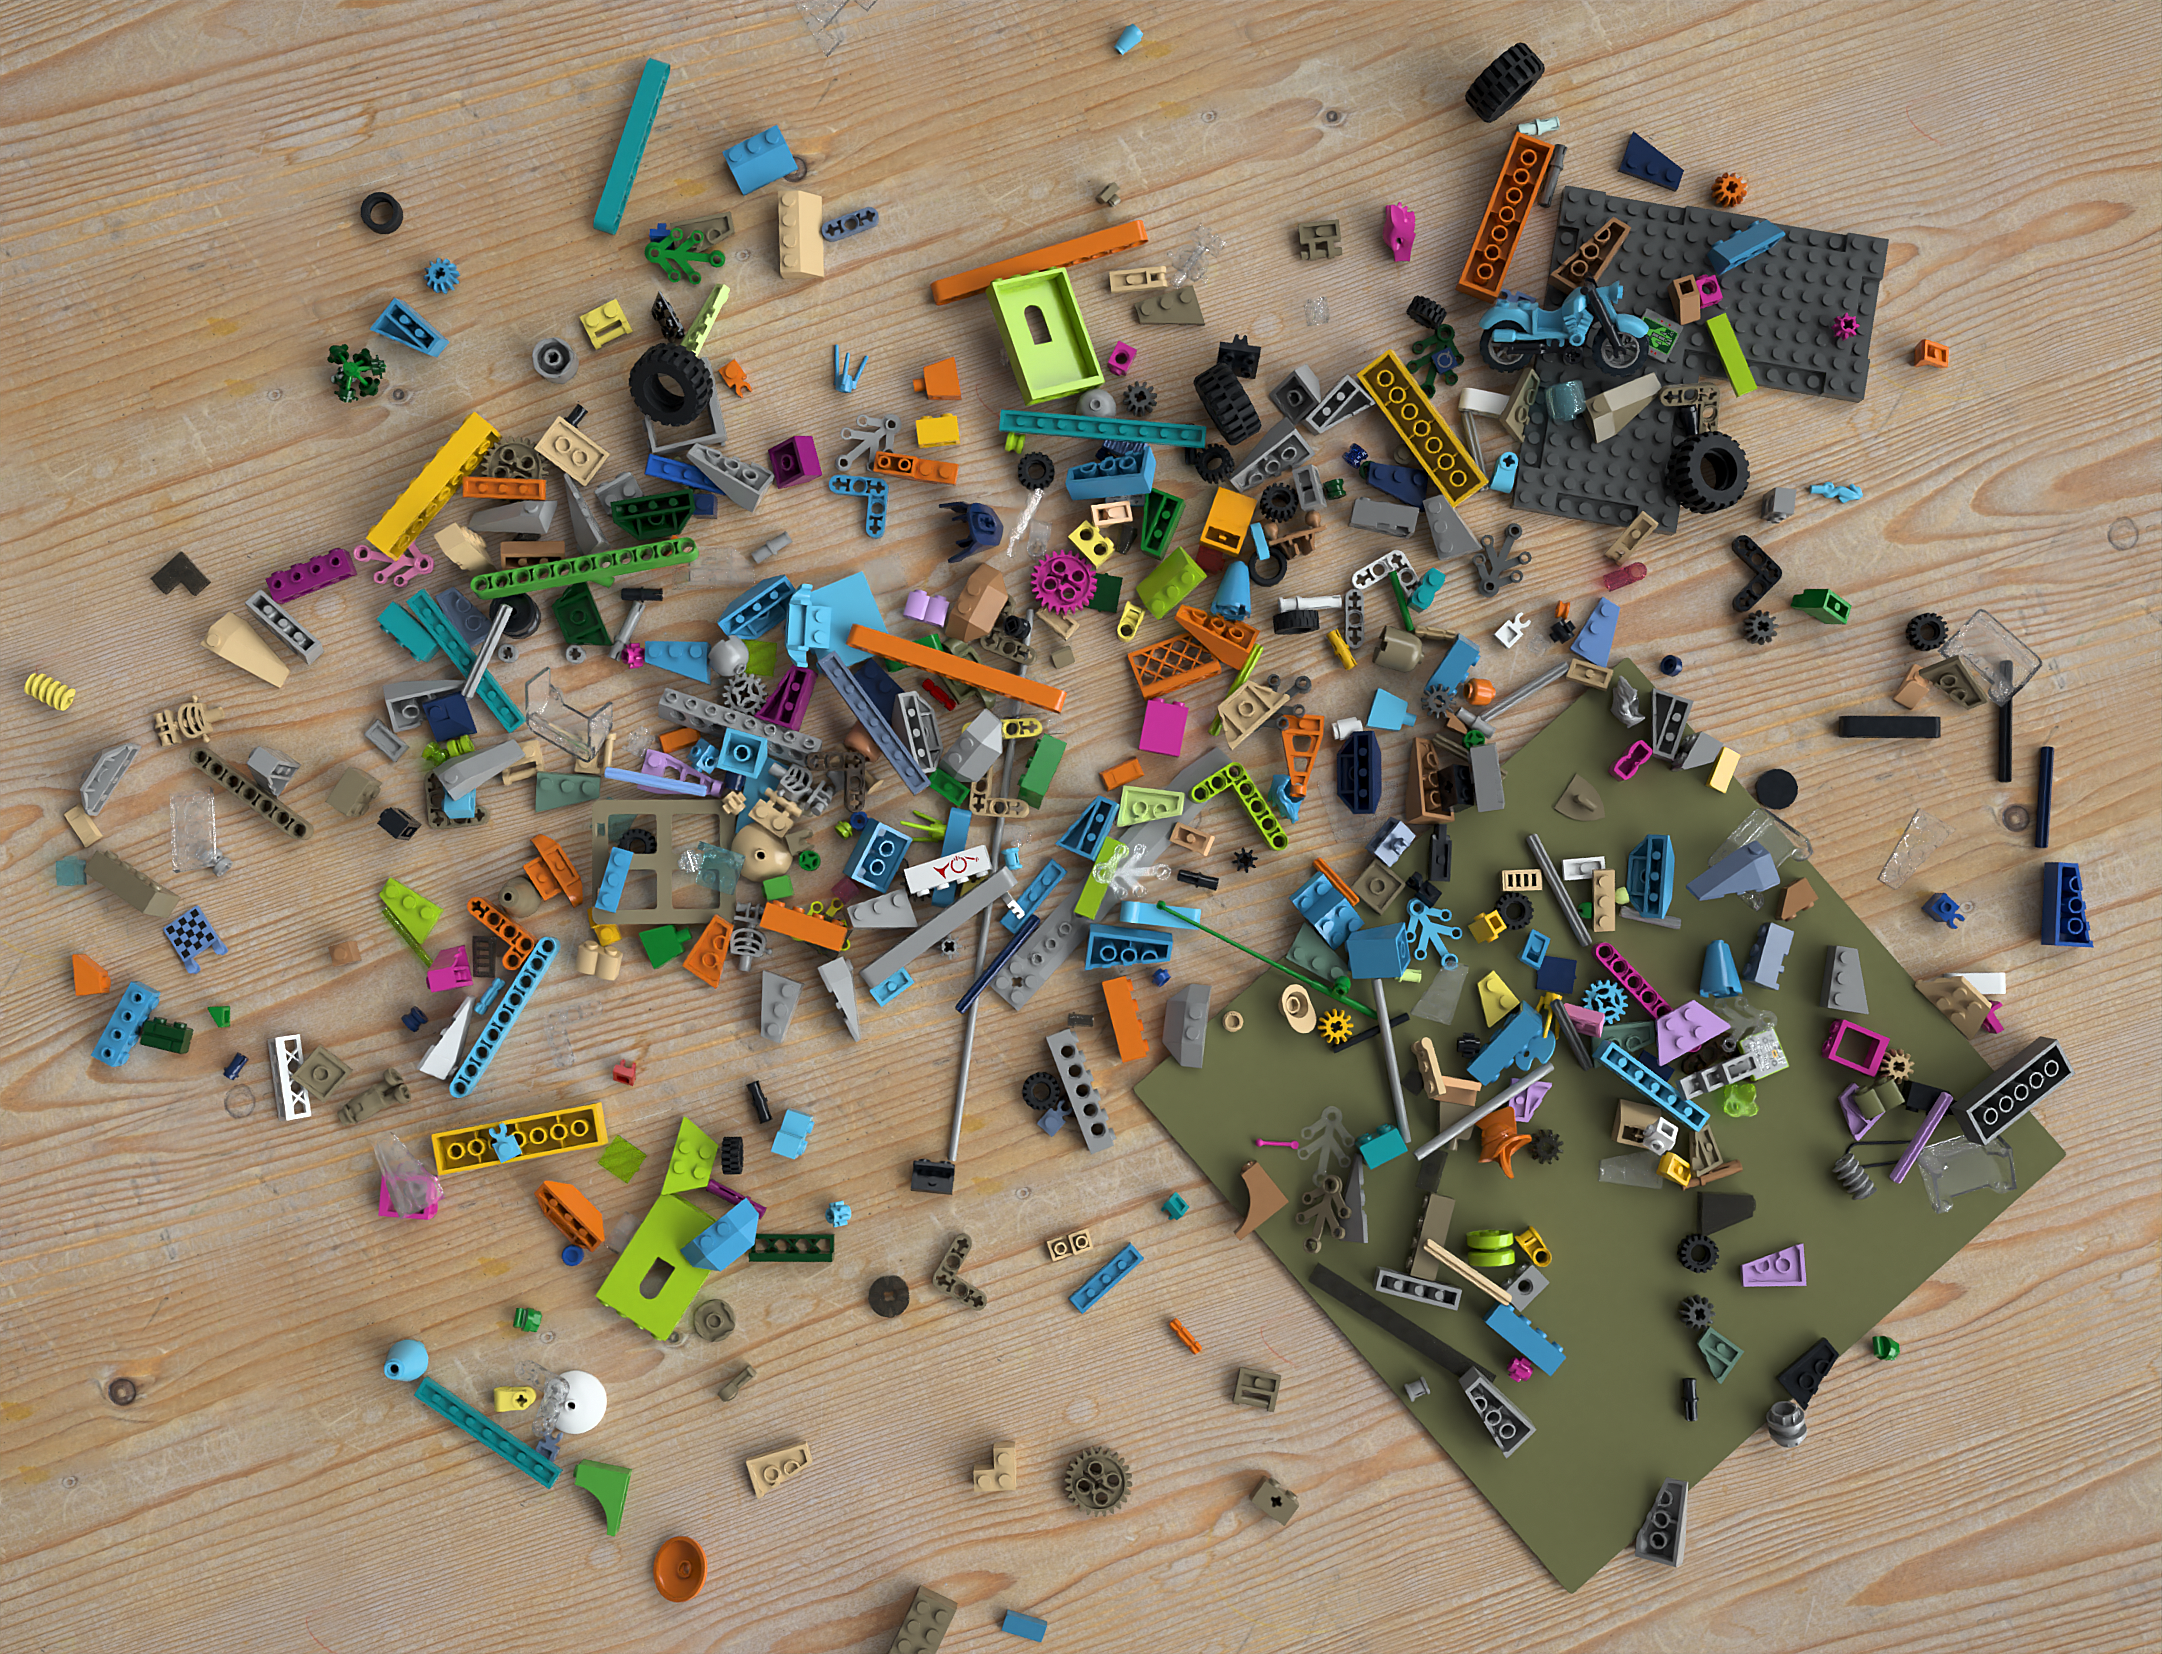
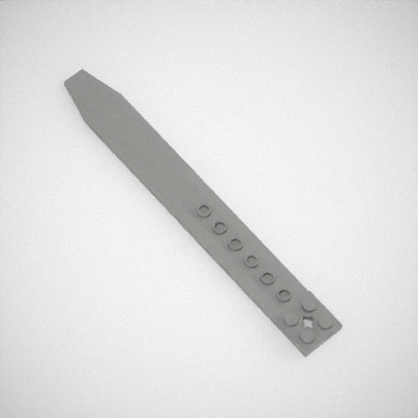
M1216 747L1183 769L1164 789L1185 794L1182 815L1133 824L1118 840L1125 843L1126 847L1094 921L1074 913L1091 873L1090 871L1001 968L989 985L1019 1011L1089 933L1090 923L1098 924L1172 843L1169 840L1176 823L1188 825L1212 799L1210 798L1205 802L1195 804L1188 797L1189 790L1219 769L1230 764L1232 760ZM1214 777L1212 779V786L1218 789L1221 782L1218 778ZM1197 788L1194 795L1197 799L1201 800L1204 793L1201 789ZM1013 977H1021L1022 986L1014 988L1011 979Z

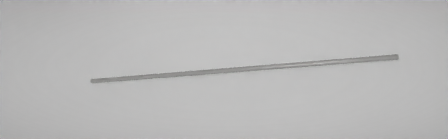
M1033 609L1026 610L1025 619L1029 621L1031 631L1026 638L1022 639V644L1030 646L1035 612ZM1029 651L1027 654L1020 652V655H1022L1026 661L1028 658ZM1019 663L1017 676L1025 678L1027 666ZM1013 701L1011 719H1019L1022 702ZM1010 724L1009 735L1017 732L1016 724ZM1008 739L1000 798L1008 799L1016 739ZM999 802L998 814L1004 811L1005 807L1002 802ZM997 817L990 861L993 870L989 871L988 876L998 870L1005 818ZM993 902L983 910L973 984L983 974ZM979 996L969 1008L948 1160L956 1161Z

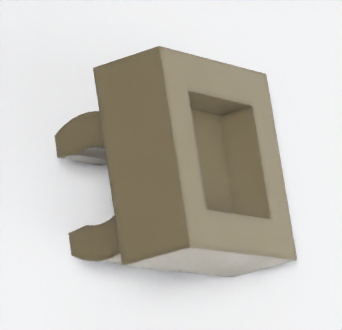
M1115 182L1109 183L1095 198L1100 204L1108 202L1112 207L1117 206L1121 199L1115 193L1120 188Z

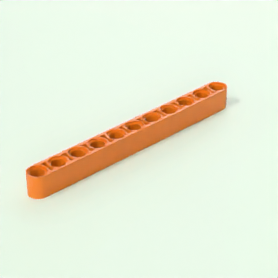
M1136 220L943 278L931 283L930 287L936 305H945L985 293V290L991 284L990 282L998 278L1006 280L1016 274L1025 276L1035 270L1044 272L1046 269L1054 266L1057 269L1062 267L1068 268L1143 245L1149 240L1143 221Z
M852 624L845 643L852 648L1054 713H1061L1067 695L1065 691L858 624Z

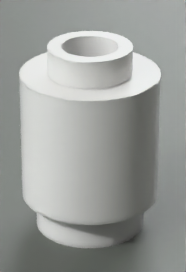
M1356 717L1337 720L1336 723L1331 724L1334 740H1346L1353 731H1363L1361 720H1357Z

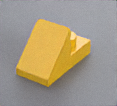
M592 907L587 909L590 928H594L602 947L622 940L617 924H597L592 918Z
M1667 1152L1666 1155L1662 1156L1656 1174L1687 1187L1691 1177L1690 1164L1676 1154Z

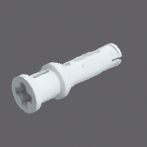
M1340 595L1312 598L1295 596V598L1289 599L1279 597L1278 611L1282 613L1295 610L1341 608L1342 601Z

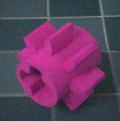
M1845 313L1842 318L1837 316L1834 319L1837 324L1831 326V329H1834V337H1842L1844 341L1848 338V335L1850 337L1855 336L1856 332L1854 329L1860 326L1856 324V316L1850 317L1848 313Z
M640 643L626 645V649H623L621 654L623 663L629 664V669L643 667V663H645V648H640Z
M1522 1355L1520 1358L1514 1356L1507 1365V1370L1510 1371L1508 1376L1517 1383L1521 1379L1524 1382L1527 1381L1533 1372V1368L1530 1367L1532 1362Z

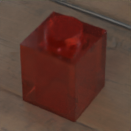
M1200 545L1195 563L1204 572L1216 575L1218 570L1222 571L1226 559L1222 558L1223 552Z

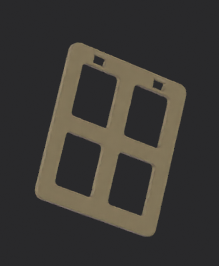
M721 800L595 801L592 805L593 921L601 925L710 923L714 915L718 914L731 923L734 920V916H736V868L731 857V846L735 838V816L731 812L727 815L721 807L724 803ZM611 814H654L657 817L656 853L633 854L629 870H655L657 872V907L655 909L616 910V913L595 907L598 898V888H601L611 855L608 852V817ZM674 814H717L720 819V851L716 854H674L672 852V816ZM597 823L605 824V836L597 837ZM675 869L719 870V908L674 909L672 907V871Z

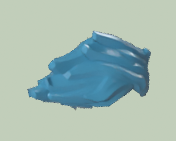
M1286 774L1273 775L1267 802L1272 800V806L1277 805L1280 816H1286L1287 819H1291L1292 824H1295L1299 820L1298 811L1305 797L1290 796V776Z

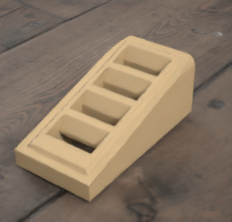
M1541 869L1499 871L1500 891L1542 890ZM1512 874V887H1509L1508 875ZM1516 874H1519L1520 887H1516ZM1524 874H1527L1528 886H1524ZM1532 874H1536V886H1532Z

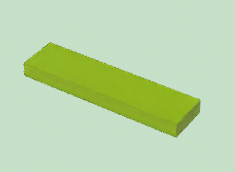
M1726 313L1704 322L1736 398L1758 389Z
M1106 836L1074 913L1094 921L1126 847L1125 843Z

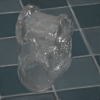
M1032 519L1027 544L1028 555L1031 559L1039 561V559L1045 557L1052 532V522ZM1036 546H1039L1040 550H1038L1037 553H1034L1033 549H1035Z

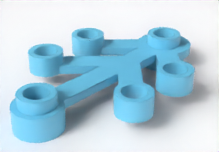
M1412 898L1406 906L1407 912L1410 915L1406 934L1408 932L1413 934V938L1408 940V942H1413L1416 939L1415 929L1418 919L1423 926L1418 948L1413 953L1414 958L1417 960H1424L1426 958V948L1430 937L1441 956V966L1447 970L1455 969L1458 965V958L1447 951L1437 933L1449 935L1452 939H1459L1462 936V930L1459 927L1451 928L1432 923L1427 915L1439 917L1441 921H1449L1452 917L1451 911L1448 909H1429L1418 898ZM1415 904H1418L1420 906V910L1418 912H1415L1413 910V906ZM1446 911L1448 913L1447 919L1442 918V912ZM1454 929H1457L1459 931V935L1457 937H1454L1452 935V931ZM1417 951H1423L1424 955L1422 958L1417 957ZM1446 958L1452 959L1451 965L1445 964Z

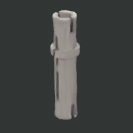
M633 601L618 636L615 635L614 637L615 642L607 655L608 657L620 662L622 650L626 648V645H630L629 640L644 608H646L645 605Z

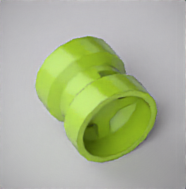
M468 735L460 737L457 741L450 740L447 742V749L451 758L475 751Z

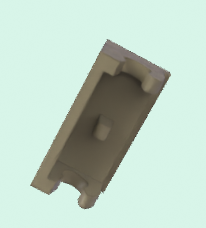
M804 829L785 835L792 856H800V853L814 848L815 845H810L805 840L814 836L812 830Z

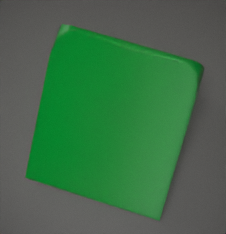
M230 1006L207 1007L219 1028L230 1027Z

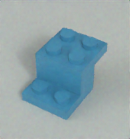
M1321 871L1317 872L1289 897L1308 924L1322 936L1333 950L1347 940L1351 932H1356L1365 924L1347 899L1331 885Z

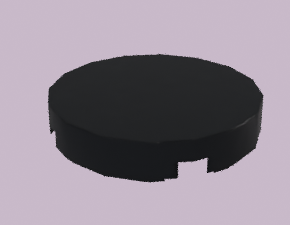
M1772 769L1764 772L1755 784L1758 801L1769 809L1781 810L1789 807L1798 795L1796 779L1791 773L1783 769Z

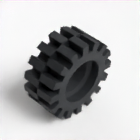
M1419 295L1414 296L1406 311L1407 315L1414 319L1416 323L1419 322L1420 325H1424L1432 330H1437L1447 315V312L1444 308H1441L1440 304H1436L1434 300L1431 301L1430 298L1420 297Z
M1214 443V447H1212L1211 444H1208V449L1202 448L1203 453H1197L1199 458H1195V468L1205 482L1207 481L1212 484L1213 481L1215 484H1219L1218 480L1224 482V477L1229 478V472L1233 473L1234 469L1232 467H1235L1234 459L1229 450L1223 445L1219 446L1218 443ZM1215 458L1222 459V463L1218 468L1208 469V463Z
M1032 452V454H1026L1024 458H1021L1020 464H1018V478L1021 484L1026 486L1028 490H1044L1053 481L1055 474L1053 462L1046 454ZM1033 464H1039L1044 469V474L1039 479H1033L1028 474V469Z
M1273 483L1272 487L1269 485L1267 489H1264L1259 507L1262 509V515L1266 514L1265 518L1267 520L1271 517V522L1275 523V519H1277L1278 523H1282L1283 519L1287 522L1289 518L1292 519L1299 500L1298 494H1294L1295 490L1293 488L1289 490V485L1283 487V483H1280L1279 486H1277V483ZM1276 498L1282 499L1287 505L1285 507H1277L1272 504L1271 500Z
M1924 613L1911 619L1912 622L1908 623L1907 626L1909 628L1906 629V633H1909V636H1906V638L1911 640L1909 644L1911 646L1915 645L1914 649H1921V651H1930L1946 642L1944 639L1948 638V634H1945V632L1949 631V629L1944 626L1947 624L1946 621H1941L1943 617H1937L1936 613ZM1924 624L1930 625L1934 630V635L1930 640L1924 639L1920 634V629Z
M643 829L628 830L627 833L622 834L623 837L619 839L620 844L617 846V848L631 851V843L636 839H640L645 844V851L642 854H654L657 851L655 837Z
M1507 893L1501 896L1495 903L1494 911L1497 910L1508 930L1523 929L1526 925H1529L1530 919H1533L1534 915H1532V912H1534V908L1531 906L1533 904L1528 900L1527 896H1523L1521 893ZM1511 903H1516L1521 908L1520 917L1514 920L1510 919L1506 914V908Z
M1037 1072L1030 1075L1023 1085V1099L1032 1109H1038L1039 1111L1049 1109L1055 1105L1059 1098L1060 1088L1057 1080L1046 1072ZM1038 1083L1046 1084L1049 1088V1095L1044 1099H1038L1033 1094V1088Z
M724 1137L721 1148L723 1174H742L744 1161L742 1137Z
M1697 1233L1687 1235L1686 1239L1683 1238L1681 1240L1683 1243L1678 1245L1680 1251H1677V1255L1680 1256L1678 1259L1683 1263L1682 1265L1696 1273H1706V1270L1711 1271L1713 1269L1712 1265L1718 1263L1715 1261L1716 1258L1719 1259L1717 1254L1719 1250L1715 1246L1716 1243L1709 1237ZM1697 1245L1703 1246L1706 1252L1705 1257L1700 1261H1694L1691 1257V1250Z

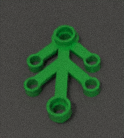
M678 227L673 228L670 234L660 243H649L644 251L647 260L652 263H659L668 273V278L671 282H678L681 278V273L679 270L674 269L666 258L674 259L689 276V281L694 285L699 284L702 277L686 260L708 262L716 268L723 266L726 260L725 254L721 250H713L710 254L687 251L695 243L702 242L704 234L698 229L694 230L691 236L675 250L666 248L672 242L682 239L683 231ZM673 231H679L681 236L678 238L674 237ZM694 233H700L701 239L696 240L693 236ZM651 250H658L659 255L653 256ZM719 256L721 258V261L719 263H715L713 261V257ZM672 272H676L678 274L677 279H673L671 277ZM696 274L699 276V280L693 281L691 276Z

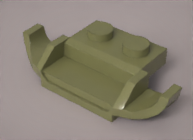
M949 638L941 643L942 647H945L951 655L984 665L973 647H970L965 642ZM939 676L958 705L974 695L982 699L985 708L988 710L996 705L995 693Z

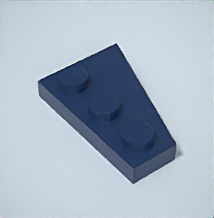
M1633 131L1618 172L1676 192L1684 170Z
M1373 462L1368 463L1367 485L1399 499L1404 504L1419 508L1420 512L1425 511L1423 500H1426L1428 473L1426 470Z

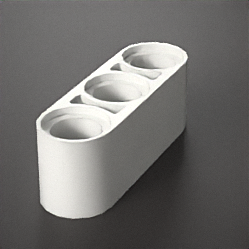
M1462 388L1458 410L1500 419L1510 396L1473 388Z
M1944 973V978L1963 976L1981 994H2006L2005 973Z

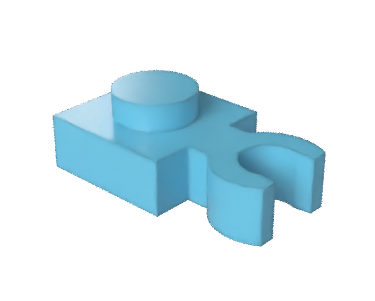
M504 1123L499 1124L501 1128L499 1134L495 1132L494 1128L489 1129V1133L497 1140L492 1145L501 1163L521 1154L522 1151L513 1134L507 1137V1127Z

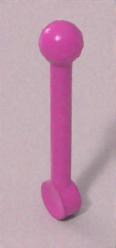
M1259 1138L1255 1141L1258 1147L1272 1145L1289 1146L1297 1149L1299 1143L1295 1140L1291 1142L1263 1141Z

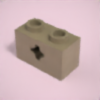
M1263 1476L1249 1495L1250 1500L1285 1526L1299 1507V1503L1296 1500L1298 1497L1290 1490L1284 1491L1280 1488L1281 1484L1273 1477L1268 1479L1266 1476ZM1272 1496H1273L1274 1498L1279 1497V1502H1278L1277 1500H1274V1501L1272 1502V1499H1271Z

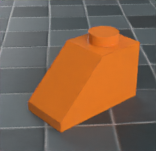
M73 954L76 996L110 993L111 979L108 976V972L86 954Z

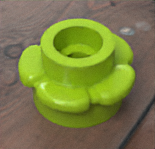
M838 821V825L834 827L838 835L844 840L852 837L851 831H853L851 825L846 821L843 823Z

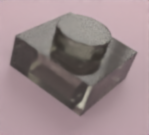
M1411 1067L1400 1081L1401 1085L1415 1096H1418L1424 1088L1422 1074L1414 1067Z

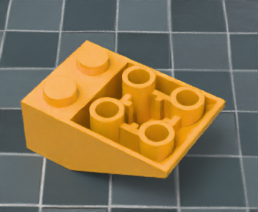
M1219 487L1199 545L1237 558L1258 500Z

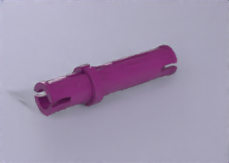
M711 1179L707 1185V1192L735 1206L747 1198L759 1213L760 1220L767 1207L751 1200V1197H745L716 1182L714 1179Z

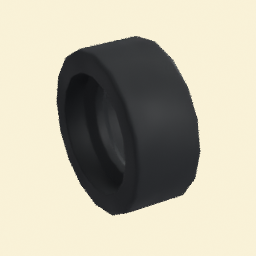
M375 192L365 198L360 208L361 217L371 230L379 234H390L401 226L403 210L390 194ZM387 202L393 208L392 218L385 224L379 225L374 223L370 215L373 207L378 203Z
M1268 547L1269 555L1275 557L1279 563V571L1275 577L1265 579L1257 574L1255 564L1259 558L1256 551L1251 555L1248 562L1250 578L1255 584L1262 587L1277 585L1284 578L1287 571L1285 555L1274 547Z

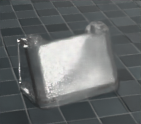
M1962 1135L1924 1147L1916 1158L1930 1204L1937 1214L1952 1209L1953 1197L1987 1186L1997 1193H2006L2017 1189L2012 1147L2000 1135L1996 1136L1986 1145L1969 1142L1966 1136Z

